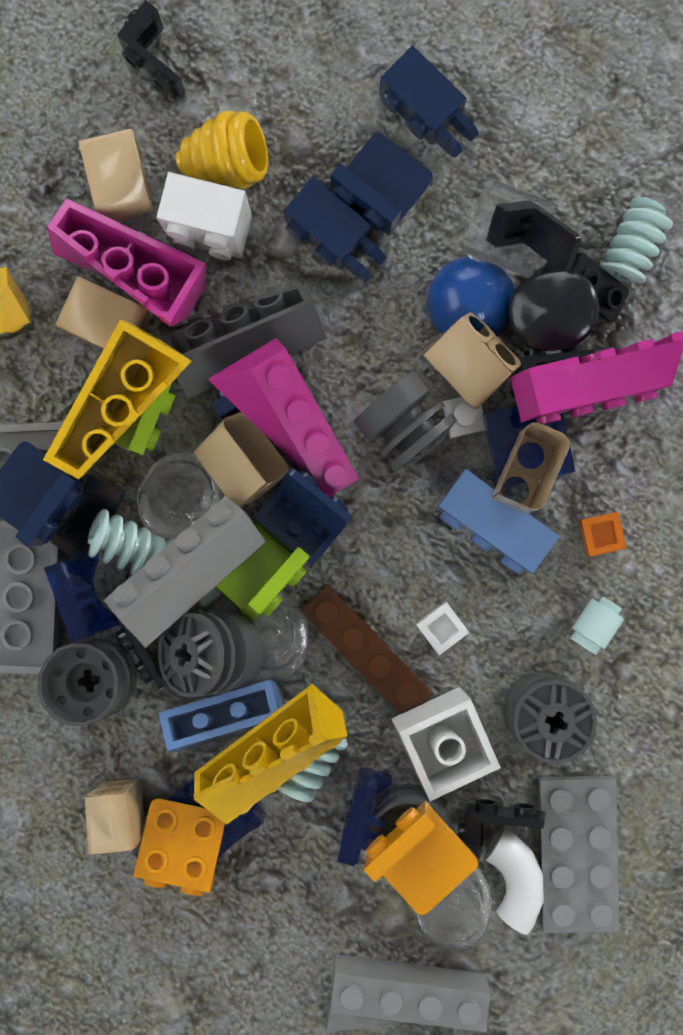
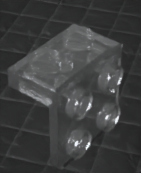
M487 177L461 242L460 249L471 259L479 262H490L502 267L505 272L511 275L531 277L538 259L536 252L524 243L495 248L486 241L496 205L532 200L555 216L558 204Z

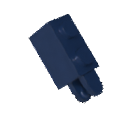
M413 45L380 77L379 95L381 102L390 112H398L407 121V127L418 139L424 138L431 145L436 142L447 154L456 158L462 152V148L447 129L452 125L469 141H473L479 135L476 126L463 113L467 98Z
M314 176L283 210L285 223L287 224L285 226L286 230L299 242L302 243L306 240L316 248L314 250L315 255L330 267L333 263L341 270L345 267L353 275L366 283L371 278V274L363 264L353 257L360 249L373 262L380 265L387 259L385 253L369 240L371 224Z

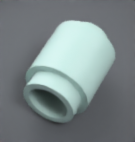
M603 596L599 602L591 598L572 627L575 631L570 639L597 655L601 648L605 650L625 620L618 615L622 608Z

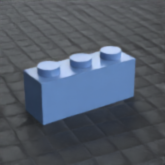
M467 469L462 470L436 506L442 512L439 518L455 530H458L460 526L473 534L469 540L487 553L491 548L504 556L500 562L519 575L522 570L533 574L560 536L530 514L523 513L492 499L491 497L495 489Z
M267 680L159 712L167 751L181 752L248 732L282 707L283 702L278 683Z

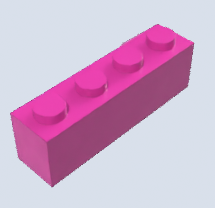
M67 198L47 226L54 255L112 281L170 327L189 317L205 290L206 263Z
M683 331L670 334L668 337L653 342L652 338L636 342L634 345L618 350L614 348L602 350L582 357L581 362L577 356L531 367L510 377L521 422L536 419L537 423L545 425L561 420L560 414L570 412L571 418H576L593 413V406L601 404L603 410L606 411L627 405L626 399L634 397L635 404L658 398V390L673 384L683 352Z
M277 338L208 378L298 468L312 476L317 482L319 489L325 495L330 497L359 480L288 351Z

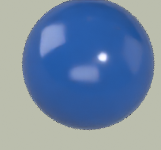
M482 256L460 257L444 265L433 278L427 294L428 313L433 325L441 334L445 333L461 317L472 312L486 323L498 337L510 324L508 306L515 288L508 273L495 261ZM469 317L471 325L477 332H480L484 325L478 319Z

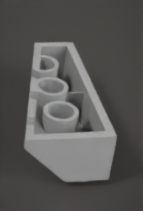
M225 496L218 503L212 505L189 528L182 531L161 552L149 559L140 570L126 582L119 585L103 601L146 648L266 541L246 512Z
M335 954L326 1033L403 1023L486 1032L491 992L485 974L480 972Z

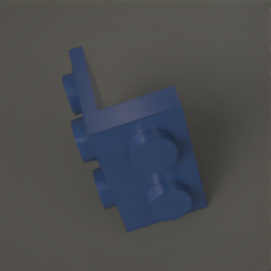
M375 133L347 168L339 163L330 175L331 191L349 207L351 206L358 211L363 219L371 224L372 228L378 231L381 229L390 236L429 187L433 174L381 133Z
M23 441L19 443L0 469V517L19 531L15 537L25 545L42 546L47 544L59 529L58 523L65 513L72 511L79 503L83 495L81 492L86 483L44 461L43 458L46 454L32 443Z
M290 468L285 474L279 489L256 514L253 521L291 553L300 547L310 556L305 564L312 568L352 518L347 513V506L334 496L328 497L317 488L318 484L312 476L304 471L298 472Z

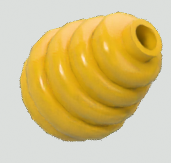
M222 111L215 118L206 120L201 128L195 129L190 137L183 139L180 144V150L176 153L177 167L187 177L240 190L249 188L253 183L262 181L268 170V149L265 136L257 119L247 111Z

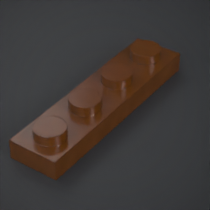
M328 584L301 609V612L400 714L421 705L433 694L416 674Z

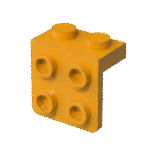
M160 798L154 799L149 807L133 877L144 879V885L155 888H165L166 884L181 887L180 892L188 895L203 896V892L210 893L217 873L215 868L225 823L203 807Z
M424 801L417 809L411 807L404 812L396 821L397 827L386 837L383 834L380 835L368 846L365 851L367 855L363 869L374 882L384 876L419 915H426L478 867L476 855L434 809Z

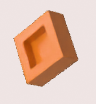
M619 512L578 520L586 557L627 549Z

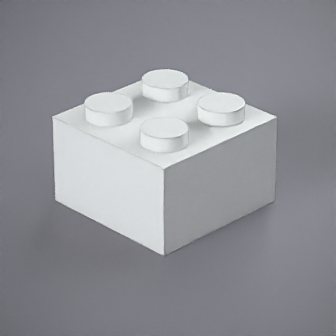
M168 172L156 218L174 247L185 251H194L196 247L208 250L209 255L215 258L231 260V256L242 259L252 213L244 190Z
M460 687L391 719L419 783L430 802L501 768L471 698Z

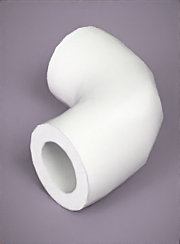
M501 826L492 836L484 853V860L494 865L502 873L506 884V893L496 912L511 928L524 935H529L536 923L544 901L543 873L533 851L513 832Z

